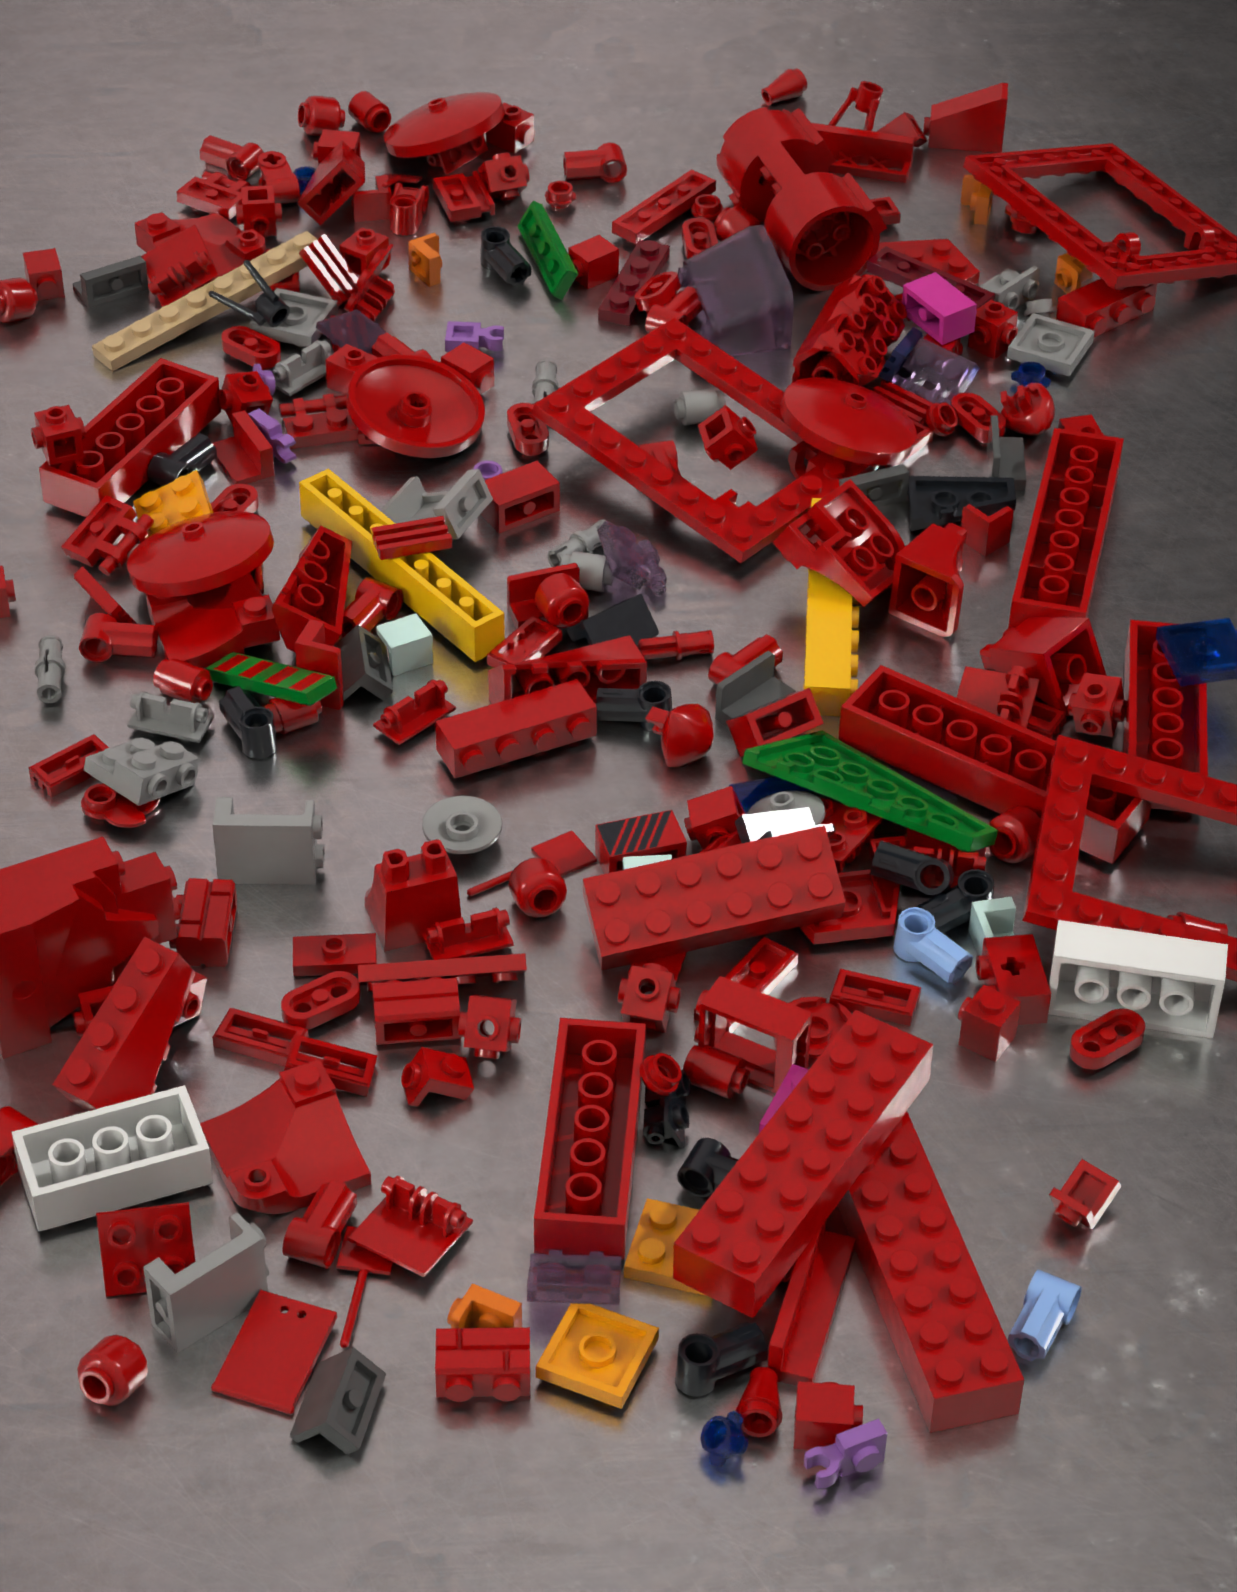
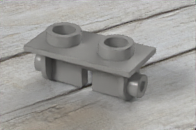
M316 340L312 345L301 350L302 359L296 353L288 359L277 363L272 371L275 377V388L291 396L325 376V359L329 357L328 353L331 352V347L327 341Z
M145 691L132 695L130 707L136 709L127 724L128 728L200 743L214 719L213 715L208 714L207 708H202L201 703L173 699L170 703L171 706H167L166 697L149 694Z

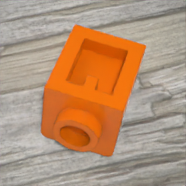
M966 174L962 182L961 204L969 205L970 211H975L974 224L987 226L993 203L992 190L983 183L976 181L973 175Z
M436 233L408 241L409 270L429 287L440 284L442 259L439 255V236Z
M1068 253L1058 256L1054 284L1064 292L1069 293L1080 288L1083 281L1093 277V273L1087 270L1086 265L1077 258L1070 256Z
M472 1283L462 1299L457 1298L453 1302L447 1322L451 1325V1328H522V1303Z

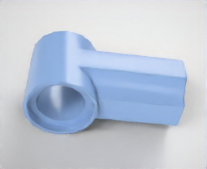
M913 907L903 910L899 915L893 946L895 954L904 961L921 962L947 983L954 985L961 980L972 965L973 956L935 928L934 916L929 911Z
M1039 1269L1035 1272L1024 1298L1023 1309L1008 1336V1343L1016 1351L1017 1356L1031 1362L1034 1359L1045 1358L1062 1324L1068 1325L1071 1321L1081 1296V1286Z

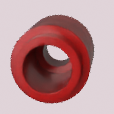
M367 91L359 92L351 99L348 106L349 115L370 132L378 133L388 128L391 123V114L389 108Z
M176 658L171 660L163 659L156 667L153 676V684L156 688L160 689L162 694L186 702L201 703L207 700L213 688V681L208 670Z
M274 697L269 700V704L262 706L272 711L276 734L281 732L283 735L317 723L318 714L322 713L320 700L308 706Z
M694 1045L690 1049L683 1066V1070L687 1073L691 1085L727 1099H731L736 1093L741 1094L750 1076V1070L745 1068L746 1061L744 1058L709 1045H704L703 1047Z

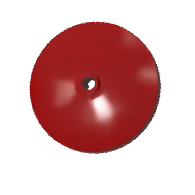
M489 92L464 93L437 98L411 111L393 123L386 130L384 141L388 152L396 157L411 158L443 152L470 142L494 128L503 119L505 110L501 98L497 94Z
M387 355L366 362L353 374L346 396L348 413L356 427L364 435L386 449L412 457H446L467 449L478 438L485 417L483 399L476 387L464 375L439 361L415 355Z
M823 377L800 379L794 381L786 388L780 403V413L784 422L798 437L829 455L850 462L865 465L896 464L905 460L910 455L916 441V428L910 417L900 407L870 389L847 381Z
M244 511L208 513L174 523L149 536L132 551L127 561V569L133 586L145 594L175 597L201 593L231 583L257 568L272 552L274 538L269 523L257 514Z

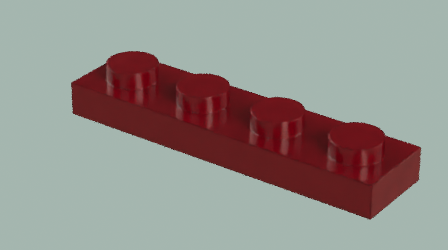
M652 240L638 241L600 305L598 320L626 326L631 325L639 311L634 295L650 278L660 274L670 257L669 245L659 244Z
M888 247L883 248L867 261V272L880 276L884 281H889L901 287L906 283L936 272L977 304L976 309L989 300L995 299V293Z

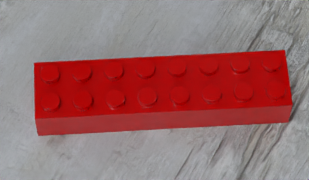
M1054 428L1012 598L1008 628L1017 627L1028 617L1088 618L1118 480L1124 438Z
M880 665L841 706L838 739L847 745L1000 814L1011 807L1023 806L1030 808L1041 819L1055 740L883 665ZM1090 785L1080 850L1113 864L1149 820L1152 802Z
M855 1010L674 1242L673 1279L754 1318L929 1082L934 1044Z
M906 1111L838 1203V1208L850 1237L856 1238L855 1250L929 1433L1017 1415L1020 1410L1024 1377L914 1125Z

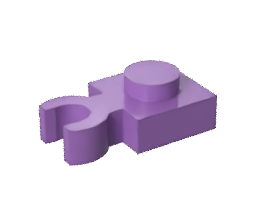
M448 321L445 336V352L453 350L464 342L478 350L479 347H485L491 351H502L504 327L495 325L481 328L480 322Z
M260 408L248 413L273 447V456L276 455L277 459L283 464L296 459V454L289 449L290 446L296 444L295 439L289 434H283L281 425L275 418H271Z

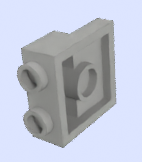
M141 737L87 756L85 758L84 771L139 806L195 785L199 757L184 749L179 743L169 741L156 746L151 740Z

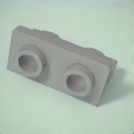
M1032 266L1021 274L1007 268L979 287L995 293L994 301L1015 310L1037 295L1040 288V268Z

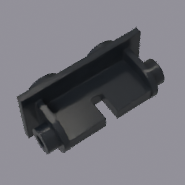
M681 1070L682 1077L678 1088L670 1095H659L650 1091L645 1086V1104L648 1108L644 1109L643 1135L651 1144H661L664 1139L673 1137L679 1148H684L685 1129L689 1128L690 1124L686 1108V1096L691 1093L689 1078L684 1070Z

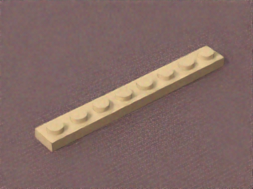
M305 231L283 244L268 250L266 253L251 260L250 263L259 272L268 286H271L307 267L308 265L299 255V252L318 239L308 231ZM242 264L240 267L217 277L212 282L189 292L184 297L163 306L156 312L135 321L128 327L92 345L93 355L111 371H115L230 308L210 297V291L223 295L239 304L261 292L262 289L244 264Z

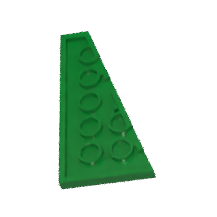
M823 730L745 749L742 764L840 801L848 807L858 808L953 845L961 851L975 852L978 849L995 844L998 834L997 829Z

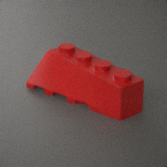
M321 525L299 554L298 563L271 607L286 648L295 653V642L310 619L324 622L326 645L333 646L342 633L352 541Z
M629 635L516 664L500 665L488 670L489 700L491 704L578 679L596 704L598 688L638 689L643 683H646L647 662Z
M146 937L142 939L52 1084L71 1103L91 1111L155 1093L157 1088L155 1080L161 1062H166L171 1047L168 1042L173 1027L179 1023L195 976V971L179 953Z

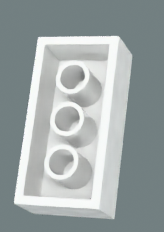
M1058 920L1049 977L1051 1000L1048 1014L1094 1021L1111 1010L1129 1009L1138 1013L1143 1018L1145 1029L1213 1039L1225 984L1228 944Z
M185 1085L11 1132L17 1167L38 1232L94 1217L96 1213L119 1210L213 1183L209 1146Z

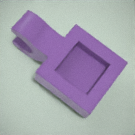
M878 1418L836 1434L834 1444L825 1447H815L805 1453L804 1467L806 1469L814 1466L825 1467V1470L816 1473L815 1485L817 1489L828 1488L836 1482L838 1473L841 1477H845L855 1472H867L875 1468L879 1463L884 1462L888 1433Z

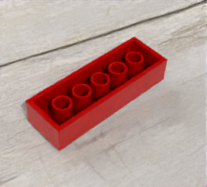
M160 358L84 426L86 438L82 439L84 458L50 466L48 461H45L39 467L43 502L84 517L91 513L105 495L123 503L126 502L149 480L147 475L149 463L156 454L160 452L172 454L191 438L195 437L221 412L218 402L219 378Z
M1130 620L1124 665V700H1126L1127 706L1124 719L1123 753L1208 776L1206 626ZM1154 802L1151 805V809L1186 812Z
M825 825L583 879V897L601 971L840 918L843 915L846 903Z
M560 1018L534 1214V1253L624 1260L643 1083L640 1074V1064L645 1059L646 1024Z

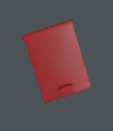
M260 1290L215 1382L211 1385V1391L292 1415L334 1326L337 1312Z

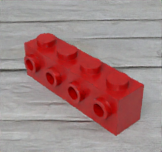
M575 679L437 720L436 750L453 777L459 778L596 736L597 706L579 680Z

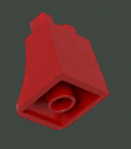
M948 523L944 528L931 524L896 554L888 614L941 637L951 636L958 629L964 589L959 573L962 571L963 545L967 538V530L953 523Z
M1028 617L1017 627H1010L1004 631L1002 638L995 644H988L980 650V656L986 670L1006 673L1011 671L1012 666L1025 668L1027 670L1026 675L1029 678L1040 680L1036 696L1050 707L1066 712L1067 716H1070L1068 713L1070 696L1072 693H1077L1083 674L1107 675L1089 618Z
M439 839L424 842L421 846V854L407 857L405 851L400 849L386 851L383 854L382 863L375 865L373 884L366 891L364 905L384 952L424 943L423 934L426 933V928L433 927V922L438 921L440 923L461 918L457 874Z

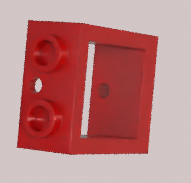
M722 976L718 977L710 990L704 989L695 1009L696 1013L699 1014V1025L695 1032L694 1041L700 1047L709 1045L744 1058L746 1061L745 1068L750 1070L748 1083L776 1094L792 1064L808 1069L812 1012ZM727 1019L777 1038V1050L775 1051L726 1031Z

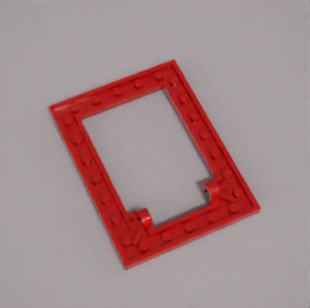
M1113 143L969 155L965 157L963 168L971 173L976 181L986 185L995 196L1001 197L1006 201L1012 210L1021 213L1029 220L1031 225L1041 229L1048 235L1051 241L1057 242L1067 250L1070 256L1077 258L1086 265L1087 270L1096 273L1106 281V285L1110 288L1122 290L1125 287L1131 286L1148 287L1150 284H1173L1175 281H1198L1200 278H1223L1226 275L1237 274V236ZM1092 171H1104L1112 176L1117 184L1125 186L1133 192L1135 198L1143 200L1150 205L1155 213L1163 215L1171 221L1173 227L1184 231L1186 236L1183 246L1191 251L1141 256L1139 255L1141 242L1138 235L1134 232L1120 233L1112 242H1103L1023 178L1040 179L1042 176L1049 175L1063 177L1071 173L1089 174Z
M675 317L539 400L533 407V415L740 563L769 545L788 525L808 512L811 508L812 498H824L838 488L839 479L873 472L879 468V465L859 464L834 457L802 440L786 425L781 416L780 403L784 395L782 390ZM676 359L798 443L791 448L788 456L790 470L796 480L758 506L753 505L749 501L740 507L736 506L738 493L732 489L714 500L595 416L591 411ZM804 457L808 459L807 467L804 464Z
M1058 734L1053 749L1022 921L1056 931L1058 920L1228 944L1225 978L1237 982L1236 937L1072 891L1090 785L1237 826V784Z

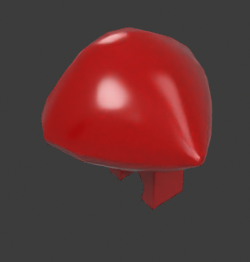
M1031 382L1026 386H1017L1018 391L1012 397L1007 395L1006 390L1000 392L1001 403L1004 406L1000 413L1006 418L1007 429L1027 436L1041 435L1051 427L1055 417V405L1049 391L1041 383Z
M684 704L671 711L652 706L645 718L648 723L655 724L652 731L662 736L661 747L668 767L678 768L692 764L704 757L712 747L714 741L712 719L709 711L699 704Z

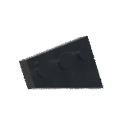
M909 476L907 495L911 531L928 528L931 524L939 526L959 522L962 519L963 507L968 504L974 506L987 516L996 513L1006 506L1015 511L1016 492L1014 478Z

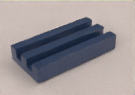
M912 327L891 353L890 358L878 375L880 378L887 382L894 378L912 355L923 337V332Z

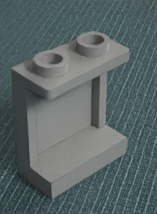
M480 469L468 470L450 491L427 493L419 477H410L380 511L394 523L443 516L452 539H459L490 504L493 498Z
M216 797L212 826L218 879H230L235 884L315 885L317 868H324L325 847L324 844H317V839H322L323 817L322 815H315L314 800H306L305 811L302 815L234 814L233 797Z
M238 1212L229 1217L231 1240L178 1273L174 1274L159 1257L143 1266L151 1325L177 1353L250 1309L260 1290L268 1292L267 1276L269 1275V1268L265 1262L264 1247L267 1245L265 1236L255 1223L249 1224Z

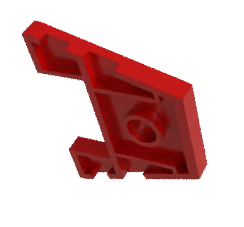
M949 239L879 243L877 253L883 248L888 247L974 285L979 283L980 271ZM903 293L895 295V298L902 302Z
M905 835L870 839L869 854L873 861L880 841L905 848ZM871 869L838 873L846 902L842 917L800 926V928L813 945L894 936L901 884L870 875Z

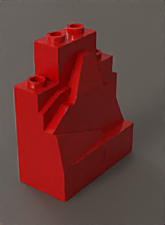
M100 837L0 869V1054L3 1059L52 1043L50 1027L79 1008L78 994L113 986L144 937L158 944L177 938L175 921L179 920L181 916L177 901L172 895V891L177 889V882L172 868L169 865L164 867L156 852L123 862L119 851L112 852L105 838Z

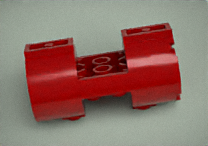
M767 107L752 110L737 119L723 135L725 141L720 154H717V167L720 175L733 192L728 196L733 205L744 207L759 218L760 221L765 222V230L762 232L769 243L764 247L773 261L781 260L787 270L789 269L802 286L815 291L834 290L837 285L850 277L862 275L867 269V261L877 254L880 233L888 227L875 205L850 173L842 178L829 173V166L836 162L824 139L801 109L797 108L791 113L786 109L782 111L768 110Z

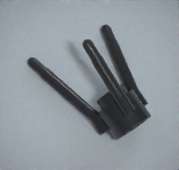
M245 260L243 264L264 292L255 302L256 312L214 291L209 292L210 297L253 319L259 326L267 322L271 327H277L287 319L290 313L289 306L271 290L249 260Z

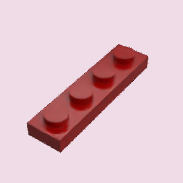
M691 169L612 222V233L637 244L639 240H644L692 208L698 196L714 193L716 191V180Z
M526 953L357 965L358 983L360 985H367V992H373L372 984L385 983L389 980L406 982L427 980L431 977L457 978L458 986L476 984V977L492 976L493 983L518 981L517 974H524L527 970Z

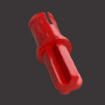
M711 630L679 634L678 631H673L672 636L639 640L638 649L645 660L675 657L676 661H678L682 657L689 655L713 654L714 638Z

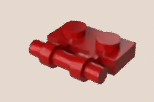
M205 171L201 178H192L176 191L177 202L210 214L218 212L227 220H230L236 215V205H242L241 187H248L251 184L243 180H238L237 182L230 180L226 174L220 172L213 174Z
M333 393L324 394L320 399L304 401L303 398L292 399L291 403L279 404L284 432L291 435L296 443L290 446L289 449L358 440V429L347 410V395L334 397Z
M105 495L61 548L66 556L90 567H93L101 557L105 558L98 568L103 574L110 576L117 567L122 568L128 561L127 555L136 544H140L148 537L147 531L153 526L154 520L147 514H143L137 522L132 521L137 516L132 506ZM121 533L125 535L116 546L113 545Z

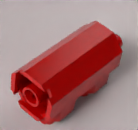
M870 274L854 275L834 288L793 359L795 371L792 375V383L804 378L823 377L864 386L878 377L885 364L884 355L887 354V347L898 340L905 327L903 319L907 317L906 307L895 298L880 276Z

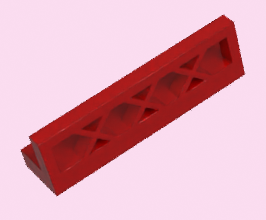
M811 123L824 139L835 160H838L829 166V173L843 175L850 173L852 176L906 183L913 161L915 137ZM860 163H861V164H868V165H867V166H861V165H857V164H860ZM889 168L902 169V171L889 170Z
M826 1221L796 1260L769 1343L767 1367L777 1373L778 1382L797 1386L798 1381H815L855 1251L856 1238L825 1231Z

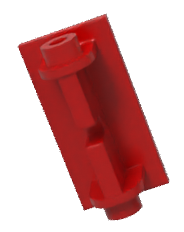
M481 135L458 147L428 155L427 160L431 166L442 167L444 174L448 175L486 152L488 147L484 135Z
M432 679L427 682V685L414 692V699L407 696L393 706L386 707L384 714L380 716V720L373 724V727L400 745L434 724L437 720L455 711L456 706L445 699V693L448 692L445 682L441 679L437 681Z
M496 907L490 911L470 915L471 923L466 924L463 917L440 923L438 921L433 922V927L426 928V933L423 934V939L432 959L466 958L514 946V942L506 927L510 925L507 910L499 911Z

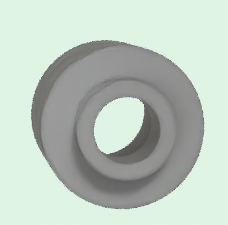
M714 388L681 391L679 399L674 400L676 419H682L684 426L700 424L726 405L724 392L721 390L715 391Z
M573 551L572 555L563 554L561 565L577 563L580 569V585L584 590L604 592L606 585L612 586L615 564L609 563L607 555Z

